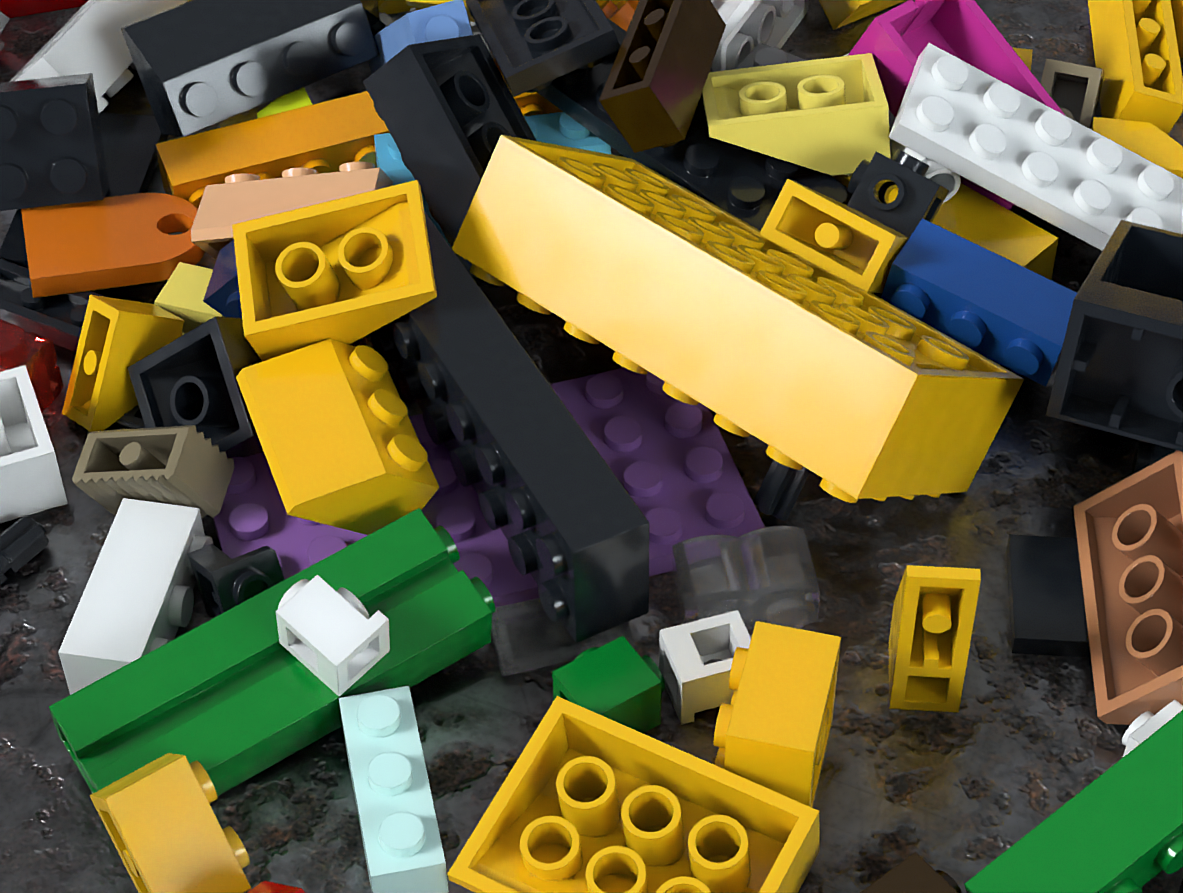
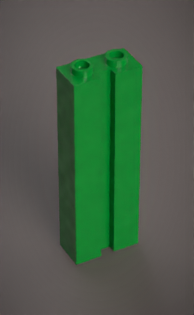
M418 508L49 706L59 738L92 794L163 755L172 753L185 755L189 764L195 760L199 761L208 773L217 796L340 728L342 726L339 698L403 686L411 688L491 643L492 614L496 612L495 603L489 590L480 578L475 576L469 579L463 570L458 572L453 564L460 560V556L452 537L441 525L433 528L424 513ZM316 575H319L335 591L343 587L353 593L366 608L369 618L379 610L389 619L390 651L340 697L279 642L275 611L278 610L282 597L298 581L302 579L310 581Z

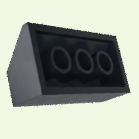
M191 0L121 28L161 134L181 137L380 56L360 0Z
M480 34L408 45L363 81L374 102V108L378 116L384 121L401 153L404 165L412 173L414 179L418 180L421 192L428 203L430 214L439 224L451 248L500 136L506 135L537 141ZM456 254L479 287L491 284L473 275L469 271L472 263Z

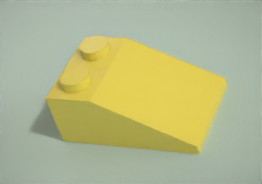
M872 53L715 71L708 74L701 94L709 137L831 176L844 174L852 177L856 168L864 159L871 162L876 151L891 159L889 107Z

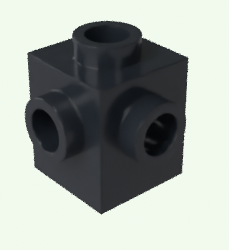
M897 149L893 158L890 159L876 151L871 162L864 159L853 173L847 188V192L853 195L847 206L910 238L922 218L931 223L933 222L949 190L924 177L929 165ZM897 187L898 195L893 202L889 203V194Z

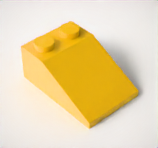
M418 180L232 224L244 336L262 361L327 339H333L350 345L437 297L421 186Z

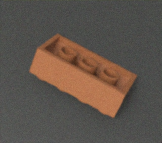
M1175 451L1073 506L1097 715L1106 724L1131 725L1144 712L1150 711L1155 715L1173 700H1177L1183 705V452Z

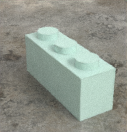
M403 686L339 698L347 758L372 893H449L446 862L410 687Z

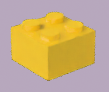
M760 621L755 622L749 649L736 647L729 677V689L734 690L731 703H721L718 712L713 745L719 747L714 765L813 808L833 720L841 637Z

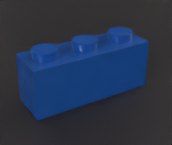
M922 218L893 261L881 299L984 357L1046 387L1058 367L1073 301L1077 292Z

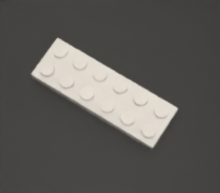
M928 43L919 55L889 138L1101 251L1105 248L1121 220L1183 234V179L931 43Z

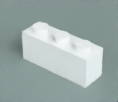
M123 498L58 652L70 695L174 640L179 626L186 627L193 612V589L196 579L187 554L213 544L212 538L204 534L199 508Z

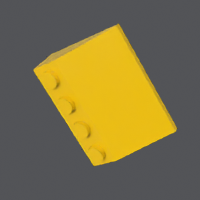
M556 696L447 875L449 881L475 893H798L820 852L819 810Z

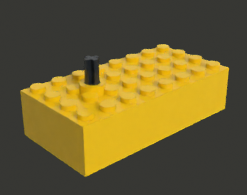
M506 135L500 136L452 246L454 253L472 263L469 271L476 277L498 286L507 284L518 291L516 300L523 306L541 314L550 315L552 312L564 319L566 322L563 329L570 335L591 344H599L600 341L613 349L615 352L612 359L622 367L639 374H648L650 372L665 381L662 390L669 396L689 405L701 403L716 412L713 421L721 428L742 437H749L751 434L768 444L765 452L773 459V462L753 503L758 505L756 509L766 515H774L778 519L786 521L811 471L822 477L819 486L824 491L849 503H857L858 499L864 498L886 501L887 497L897 496L912 500L915 495H928L939 498L941 494L968 491L1024 381L1022 377L878 296L859 289L760 236V230L632 158Z

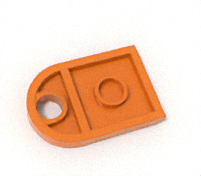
M137 193L105 197L104 200L21 209L33 298L164 281L170 278L179 262L196 265L205 253V251L191 242V228L198 208L189 201L170 194ZM174 232H183L182 234L169 235Z

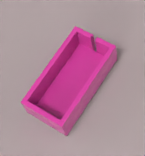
M908 0L876 17L848 54L850 56L872 53L889 110L895 118L917 59L928 43L958 57L962 61L1065 115L975 0H915V2ZM960 176L962 184L1013 213L1020 215L1026 211Z

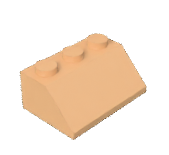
M348 162L339 166L340 172L318 174L317 170L312 168H291L282 172V178L260 180V176L255 174L229 175L225 177L224 184L206 185L191 228V242L217 260L219 251L234 239L232 224L393 186V181L380 167L375 168V165L370 162Z

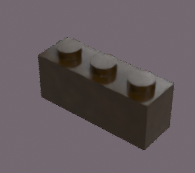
M639 0L599 99V102L634 153L655 147H670L685 139L726 27L711 0Z

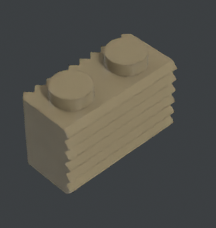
M195 425L93 431L87 435L72 480L77 487L114 516H116L123 498L195 507L200 509L202 519L206 515L214 518L221 511L235 465L233 458H227L226 451L219 452L218 445H212L211 438L204 439L203 432H197Z

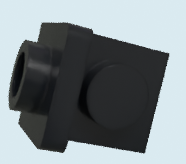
M213 544L187 554L206 612L212 619L285 580L277 554L269 546H263L233 559Z

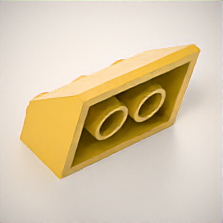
M327 339L242 368L236 376L287 515L369 535L418 508L422 510L440 488L427 460V452L420 444L408 417L407 407L401 400L390 376L388 364L376 350L365 345H358L356 347L333 339Z

